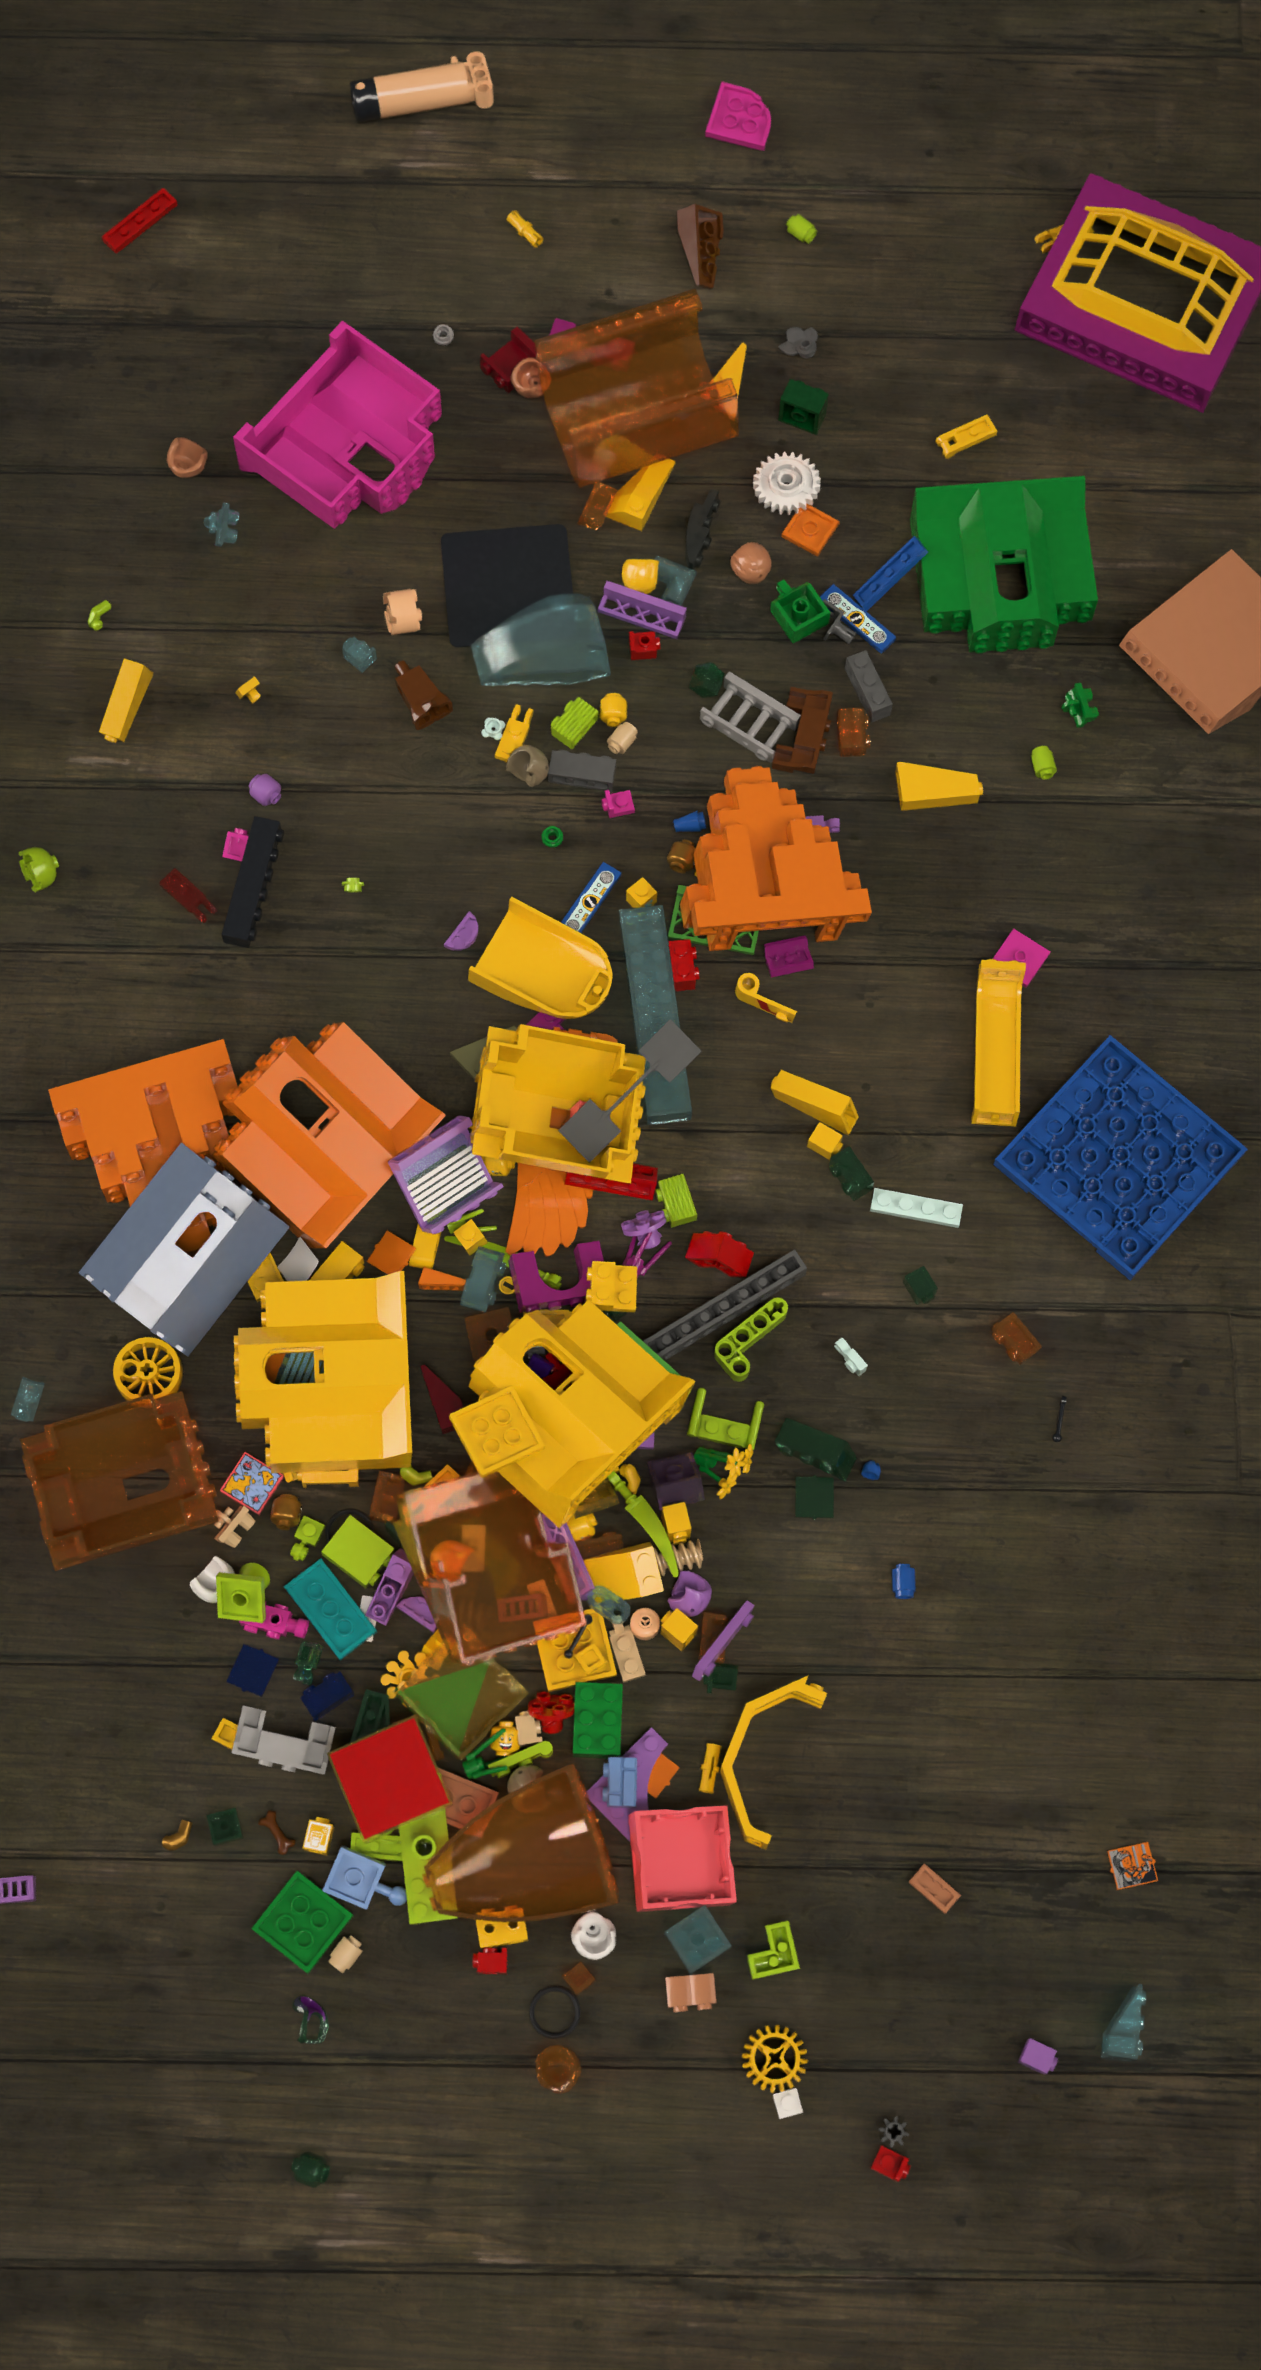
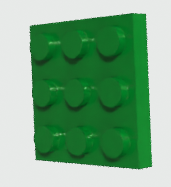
M296 1871L252 1927V1930L309 1974L352 1919L353 1915L300 1872Z

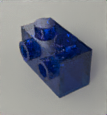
M340 1671L336 1674L331 1672L322 1679L323 1683L317 1687L312 1685L302 1692L303 1696L300 1699L314 1721L354 1696L352 1689Z

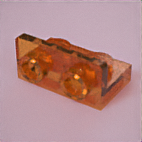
M607 1532L602 1534L603 1537L599 1538L586 1536L577 1541L576 1546L582 1559L624 1549L622 1534Z

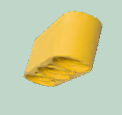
M435 1206L423 1215L426 1216L438 1207ZM446 1208L426 1221L430 1222L431 1220L445 1212ZM418 1224L413 1243L416 1250L410 1258L409 1266L433 1269L441 1232L437 1234L422 1232Z

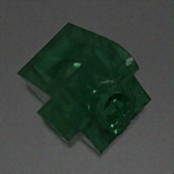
M711 662L696 665L689 688L702 698L718 696L725 673L716 664Z

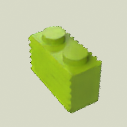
M577 697L574 702L572 700L569 701L565 706L563 715L561 717L556 716L551 723V735L570 749L576 746L598 720V710L580 697Z
M684 1174L659 1180L655 1194L658 1202H663L665 1209H662V1211H664L666 1222L670 1223V1227L696 1221L697 1213Z

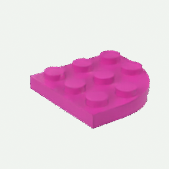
M721 82L705 137L764 151L770 133V111L762 102V98L755 92L741 86Z

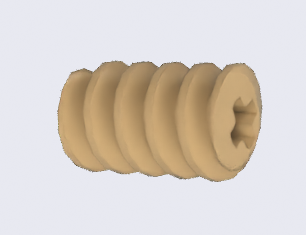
M697 1539L696 1546L689 1540L687 1548L680 1542L678 1550L671 1544L677 1567L680 1571H683L684 1565H687L689 1570H692L693 1563H696L698 1568H701L703 1555L699 1539ZM654 1548L658 1569L662 1576H665L666 1569H669V1566L661 1552L658 1553Z

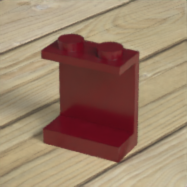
M516 326L511 330V340L489 358L484 353L480 355V368L485 375H490L494 379L495 384L500 389L503 388L507 393H510L514 389L511 383V375L515 366L523 359L531 357L545 364V353Z

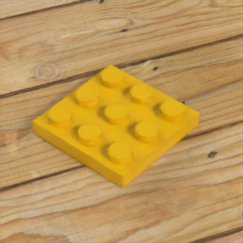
M513 1385L449 1415L450 1421L481 1478L545 1449V1444Z
M601 1607L532 1623L548 1692L576 1686V1682L590 1683L617 1676ZM591 1615L592 1623L587 1625L573 1650L572 1658L567 1659L564 1656V1652L570 1648L584 1623V1616ZM594 1642L607 1663L587 1676L574 1655Z

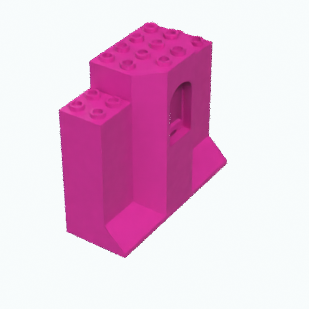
M344 321L329 334L330 347L266 416L255 427L246 423L233 437L241 471L258 473L333 529L345 522L348 514L352 509L355 510L360 505L361 500L381 514L396 510L400 504L403 505L408 500L409 494L413 490H417L422 484V480L435 457L433 433L428 431V428L442 414L441 396L438 388ZM365 444L394 464L393 472L385 480L374 481L349 463Z

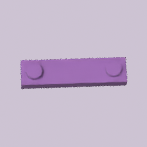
M749 1601L744 1603L698 1662L692 1677L700 1682L704 1675L709 1676L716 1667L714 1662L742 1626L747 1627L754 1616L751 1613L755 1605Z

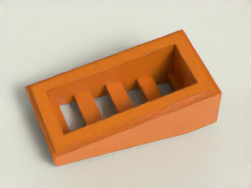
M426 1267L423 1268L418 1282L419 1289L466 1291L468 1287L466 1279Z

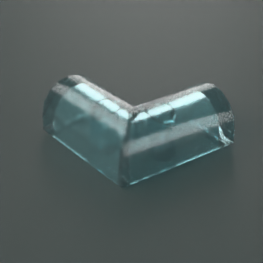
M657 555L654 559L659 561L657 580L668 584L661 599L682 606L697 572Z

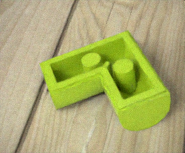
M789 1920L766 1925L765 1929L770 1950L747 1955L752 1980L800 1969Z

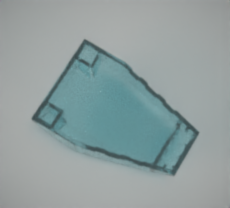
M581 594L548 596L512 615L471 644L481 686L509 684L551 685L555 683L572 685L611 675L606 644L595 605L589 597Z

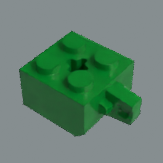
M784 579L777 583L776 589L780 595L771 602L770 612L793 644L829 624L830 611L810 583L806 582L797 588H791Z

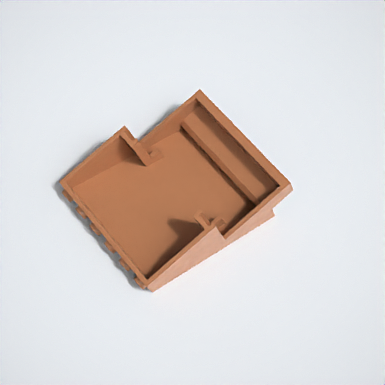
M1232 549L1129 630L1119 644L1208 734L1250 711L1261 697V577Z

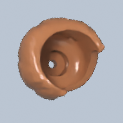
M532 357L520 361L515 366L511 375V383L514 389L525 398L540 397L551 382V376L545 364Z
M175 438L167 453V464L176 476L191 478L200 474L204 469L208 452L194 441L186 438Z
M755 542L742 545L730 559V566L736 576L748 584L762 582L771 570L772 563L768 551L761 544Z

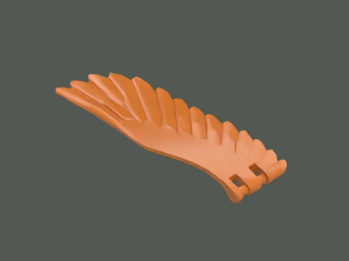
M553 1027L554 1031L618 1043L613 1036L596 1032L588 1034L582 1033V1030L568 1029L566 1031L560 1030V1027ZM552 1107L549 1127L560 1129L570 1119V1111ZM517 1163L516 1201L505 1252L508 1255H512L523 1248L524 1252L534 1251L535 1254L539 1248H542L544 1255L549 1257L554 1255L560 1244L568 1248L575 1239L578 1227L584 1228L586 1226L588 1215L587 1199L592 1198L593 1190L564 1185L565 1171Z

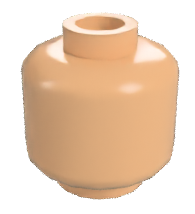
M650 1608L636 1610L630 1619L632 1634L640 1640L654 1638L660 1629L658 1614Z

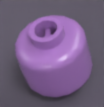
M258 774L249 783L251 797L261 805H274L280 800L281 785L270 775Z

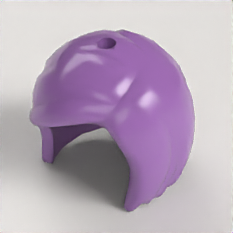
M681 1570L679 1578L673 1587L672 1596L668 1598L670 1608L673 1611L676 1608L679 1609L687 1617H693L702 1613L711 1599V1585L698 1574Z

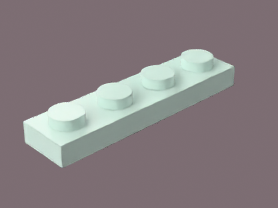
M874 1188L870 1212L959 1228L963 1204Z

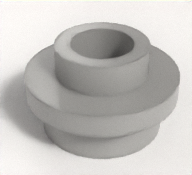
M439 325L434 330L433 339L437 344L448 345L453 341L454 333L449 326Z

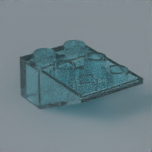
M1138 1984L1131 1988L1104 2031L1102 2059L1131 2062L1137 2060L1138 2055L1142 2054L1143 2041L1139 2040V2032L1144 2029V2016L1141 2015V2005L1145 2006L1146 1991H1143V1984Z

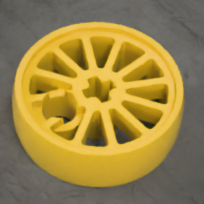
M144 1337L131 1341L121 1349L114 1362L113 1378L120 1394L127 1401L141 1407H155L166 1403L177 1393L183 1379V1366L179 1355L167 1342L157 1338ZM147 1348H155L151 1360H148ZM143 1349L144 1360L142 1361L134 1354ZM161 1350L166 1352L167 1355L156 1363L159 1352ZM173 1359V1366L160 1368L167 1361ZM129 1367H137L134 1375L128 1376L125 1374V1370ZM151 1368L152 1372H149V1375L145 1376L144 1372H147V1369ZM175 1371L174 1376H172V1378L160 1375L162 1373ZM158 1380L169 1382L170 1385L164 1388ZM123 1381L133 1382L128 1387L123 1385ZM142 1383L138 1394L131 1393L133 1389ZM154 1383H155V1384L158 1386V1388L162 1391L161 1393H159V1394H157V1395H154V1390H153V1384H154ZM149 1385L150 1395L143 1397L145 1388Z

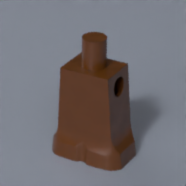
M400 661L395 665L394 668L399 674L395 678L397 690L411 712L412 722L416 730H421L452 712V701L437 689L420 665L413 669H410L405 661Z

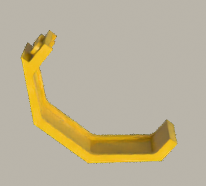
M808 1676L746 1703L720 1769V1774L743 1840L765 1850L772 1835L751 1826L732 1766L750 1720L756 1714L788 1699H797L821 1709L827 1693L823 1691V1687L811 1683L810 1686L806 1685Z

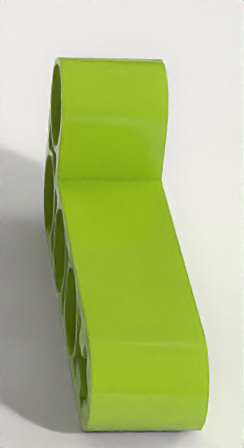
M774 1298L716 1344L714 1357L734 1381H744L749 1375L750 1363L742 1353L786 1318L788 1304L784 1299ZM774 1307L775 1309L781 1308V1313L777 1311L774 1314H772ZM757 1320H762L763 1322H765L766 1326L763 1328H757L754 1325V1322ZM739 1334H745L748 1337V1340L746 1342H740L737 1340L736 1336ZM721 1348H728L731 1353L728 1356H722L719 1350ZM742 1365L745 1371L743 1373H736L733 1367Z

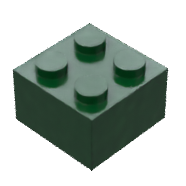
M790 379L780 399L778 421L817 435L826 416L829 393L820 388L808 386L802 381Z

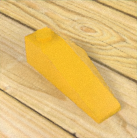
M656 454L612 496L603 516L642 531L676 461Z

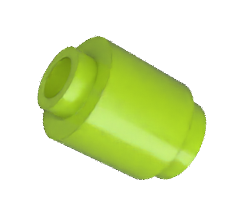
M800 214L791 216L786 224L788 226L787 232L802 243H811L818 232L815 229V225Z
M1039 746L1033 749L1031 759L1036 777L1043 780L1052 778L1057 772L1052 751L1047 746Z

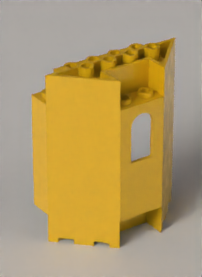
M520 1024L516 1031L489 1026L486 1047H483L480 1059V1071L476 1074L475 1078L478 1086L474 1115L471 1120L473 1125L469 1127L472 1129L470 1132V1141L473 1144L472 1154L631 1184L633 1162H636L638 1156V1149L635 1148L636 1141L639 1140L641 1128L638 1127V1119L642 1118L643 1106H640L641 1098H644L646 1090L643 1081L611 1112L610 1118L621 1132L590 1163L558 1131L559 1129L550 1128L549 1126L552 1107L570 1111L578 1101L587 1102L591 1099L601 1110L607 1111L644 1074L646 1058L642 1055L625 1052V1044L523 1024Z

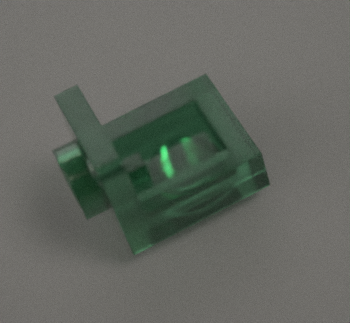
M714 1663L716 1667L709 1676L704 1675L703 1685H707V1693L712 1694L713 1688L736 1691L739 1665Z

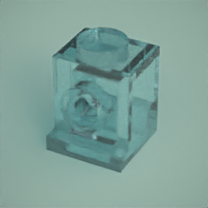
M353 637L348 638L343 644V657L361 673L377 659L376 649L374 647L370 648L363 640L359 641Z

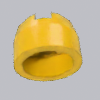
M503 1277L499 1282L500 1291L506 1295L515 1293L514 1289L511 1290L503 1285L505 1281L513 1285L512 1277Z

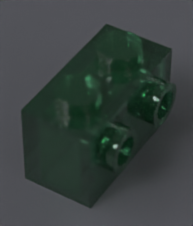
M850 1146L830 1158V1172L835 1178H838L843 1191L853 1201L872 1191L874 1181Z

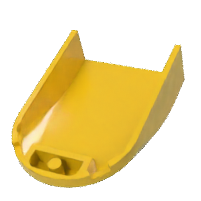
M511 896L508 912L476 967L470 966L468 981L519 1006L557 1018L575 1019L592 1013L605 1001L611 988L612 969L606 952L594 940Z

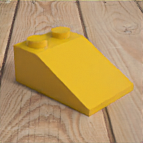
M650 1542L583 1559L595 1586V1589L592 1590L594 1605L639 1598L664 1591L654 1548Z

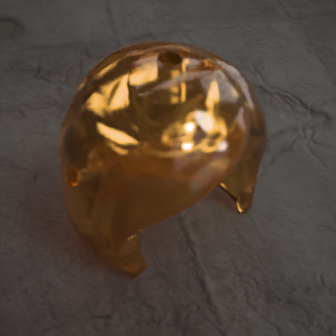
M552 2045L545 2048L537 2056L535 2062L536 2076L544 2088L550 2089L556 2094H562L575 2086L581 2075V2064L571 2049L562 2045Z

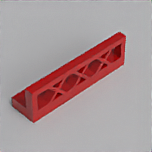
M633 1163L631 1184L566 1172L564 1185L653 1201L658 1168Z

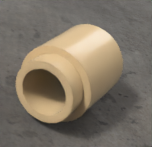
M628 722L620 724L607 739L608 748L615 754H624L636 739L637 729Z
M351 1935L349 1938L344 1936L330 1954L331 1958L328 1962L344 1973L346 1969L349 1970L363 1952L359 1948L362 1943Z

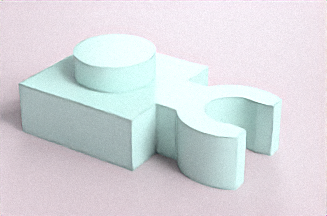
M843 1338L839 1339L834 1347L844 1356L845 1366L851 1373L856 1372L858 1376L862 1375L868 1365L853 1348H850Z

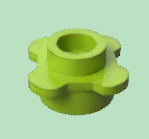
M347 878V882H342L344 892H362L364 882H360V878Z

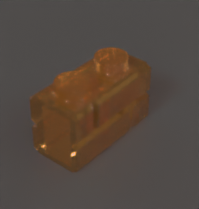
M864 708L839 709L837 713L840 756L866 755L867 748H870V735H866L865 728H869V717L864 715Z

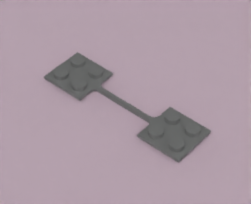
M671 1019L639 1050L650 1063L649 1070L607 1111L601 1110L589 1099L558 1130L589 1163L621 1132L611 1120V1112L651 1072H659L671 1083L702 1052Z

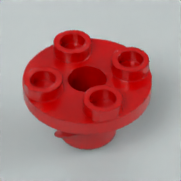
M539 1692L536 1694V1698L528 1704L529 1715L541 1720V1730L548 1734H556L562 1731L563 1719L572 1716L575 1710L573 1696L570 1694L550 1695L549 1692Z

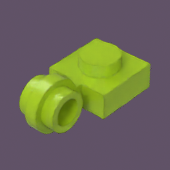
M303 1516L294 1535V1538L302 1542L294 1544L290 1556H293V1559L296 1561H304L309 1551L306 1545L309 1544L316 1547L326 1526Z

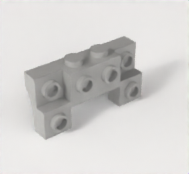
M242 1706L231 1753L259 1759L258 1764L272 1767L273 1763L281 1764L282 1770L295 1772L296 1768L325 1775L336 1727L312 1722L308 1740L262 1730L266 1711Z

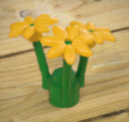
M749 1444L748 1449L740 1453L735 1448L733 1454L699 1447L695 1452L694 1463L700 1466L699 1471L708 1474L722 1487L716 1494L720 1499H723L726 1493L730 1494V1487L737 1484L735 1480L737 1476L741 1475L740 1467H743V1473L749 1472L750 1464H752V1445ZM717 1461L727 1463L725 1470H730L727 1480L720 1478L709 1468H713Z

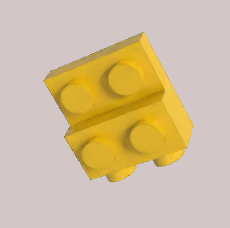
M592 1261L591 1267H587V1281H591L590 1289L586 1290V1302L590 1300L601 1311L635 1312L637 1266L615 1265V1262Z

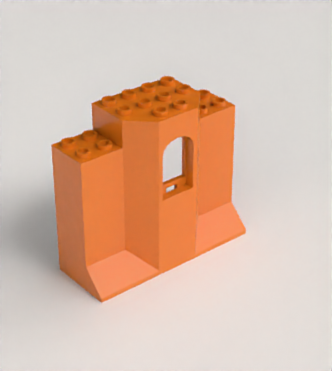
M344 1022L333 1023L331 1026L327 1024L319 1033L321 1037L316 1042L314 1040L311 1041L306 1047L295 1036L276 1039L270 1046L272 1050L267 1055L263 1054L255 1062L257 1065L255 1069L251 1072L248 1070L240 1078L242 1083L237 1088L232 1087L225 1094L226 1100L222 1104L242 1123L237 1122L229 1130L231 1135L226 1140L221 1139L215 1145L214 1149L216 1151L212 1154L228 1172L251 1190L258 1200L261 1198L271 1206L269 1211L290 1226L289 1230L298 1238L301 1237L309 1248L326 1249L393 1175L388 1161L428 1136L446 1116L442 1111L422 1099ZM299 1080L303 1082L329 1107L308 1130L280 1102V1093L290 1081ZM327 1118L329 1122L320 1130L318 1126Z

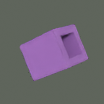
M1029 2038L1025 2043L1018 2063L1045 2075L1048 2074V2071L1053 2072L1058 2058L1055 2057L1057 2051Z

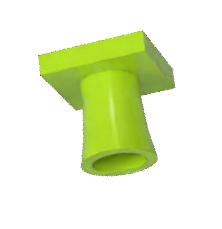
M247 1563L240 1568L239 1574L222 1572L217 1574L218 1618L257 1623L265 1621V1589L270 1583V1576L263 1566L257 1563Z

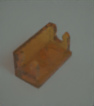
M597 480L577 524L596 531L599 527H602L618 490Z
M379 1471L369 1514L370 1520L396 1524L405 1484L402 1476Z
M703 1612L699 1661L728 1625L726 1615ZM726 1648L714 1664L724 1665Z

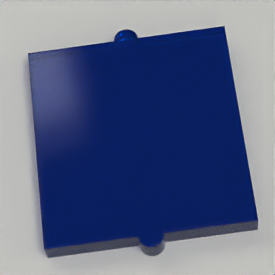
M243 1644L226 1682L241 1688L243 1692L248 1691L262 1697L279 1659L264 1653L263 1649L257 1650Z

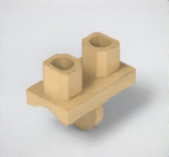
M239 1506L231 1518L229 1516L233 1510L230 1507H227L223 1513L217 1510L214 1514L219 1519L214 1526L220 1529L224 1523L226 1524L214 1539L219 1543H225L235 1548L242 1539L233 1531L239 1524L248 1531L256 1522L248 1513L249 1509L245 1506Z

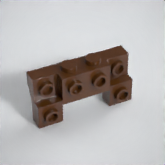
M790 688L786 706L800 714L801 718L794 748L777 744L772 769L793 773V770L811 774L815 773L820 751L824 752L827 739L823 738L824 732L829 733L831 725L828 714L833 692Z

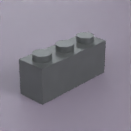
M865 650L847 657L845 671L870 722L872 723L890 716L893 704L867 651Z
M563 749L558 751L552 750L548 783L603 791L609 790L612 792L616 773V759H612L609 756H591L588 753H570Z

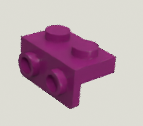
M806 936L764 944L765 962L771 977L814 969Z

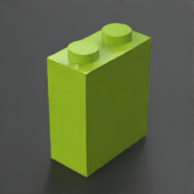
M350 1515L321 1553L322 1556L366 1589L369 1584L374 1586L381 1576L379 1571L383 1566L387 1568L394 1553V1548Z

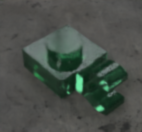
M302 1641L295 1664L299 1666L294 1673L293 1680L301 1682L304 1676L302 1684H312L313 1674L311 1669L317 1668L324 1646Z

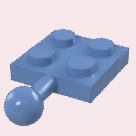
M343 1845L341 1846L323 1892L366 1910L374 1891L389 1897L390 1902L396 1906L403 1905L407 1901L405 1888L401 1886L391 1888L379 1883L386 1863Z

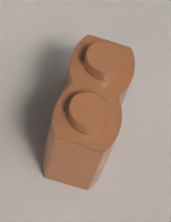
M714 1973L666 1978L668 2008H673V2012L688 2011L687 2006H697V2010L712 2009V2004H716Z

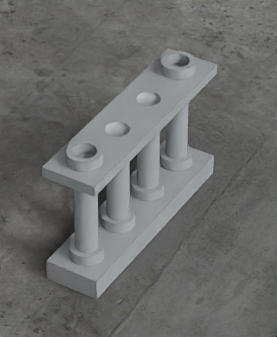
M729 671L724 678V688L726 691L711 711L702 707L700 720L707 727L717 729L754 752L759 759L772 763L775 751L772 750L773 746L786 728H791L794 731L798 728L801 715ZM733 695H737L744 702L730 721L727 722L718 715ZM751 706H755L761 710V714L748 732L745 733L736 726ZM768 717H773L779 721V725L766 743L763 744L754 737Z

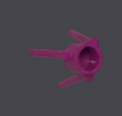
M652 1232L647 1233L636 1255L632 1256L637 1236H633L622 1265L637 1266V1279L639 1275L644 1277L647 1270L672 1245L671 1241L667 1242L643 1266L644 1261L640 1257Z

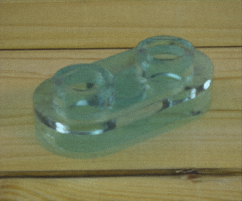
M595 1586V1589L588 1593L587 1603L591 1609L614 1624H622L627 1621L630 1615V1606L626 1601L603 1586ZM600 1597L602 1598V1602L597 1603L594 1600V1598ZM619 1610L621 1611L622 1615L616 1616L614 1614V1611Z

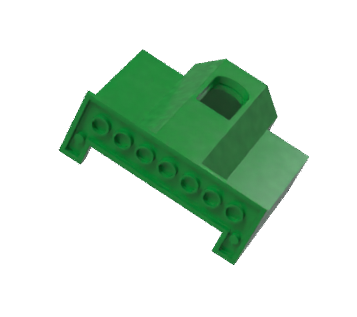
M1085 476L920 487L915 489L910 516L912 538L916 536L928 551L916 564L924 632L936 634L941 631L959 632L966 629L969 652L981 654L995 650L1004 652L1008 649L1027 650L1036 647L1046 649L1054 645L1059 624L1075 621L1085 623L1093 619L1098 596L1085 512ZM1014 554L1015 558L1003 559L1002 555ZM1024 563L1028 596L1021 600L1003 598L998 592L995 565Z

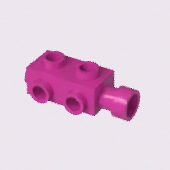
M266 1601V1619L263 1623L239 1620V1623L244 1626L243 1630L257 1634L258 1630L267 1632V1637L279 1640L280 1636L286 1637L287 1632L294 1633V1636L304 1639L309 1627V1620L302 1618L298 1620L293 1619L292 1613L288 1611V1607L280 1604H275L274 1607L268 1606ZM279 1616V1622L276 1624L272 1623V1618Z

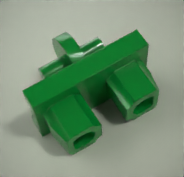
M1076 683L1075 687L1066 693V702L1061 707L1063 712H1070L1071 717H1074L1077 728H1080L1087 722L1094 721L1099 716L1097 707H1089L1088 705L1093 697L1091 689L1083 688L1082 683Z

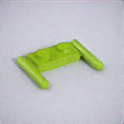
M698 1388L687 1435L742 1449H748V1445L751 1444L752 1450H754L764 1403L762 1401L755 1403L751 1424L748 1426L747 1424L722 1418L701 1415L706 1389Z

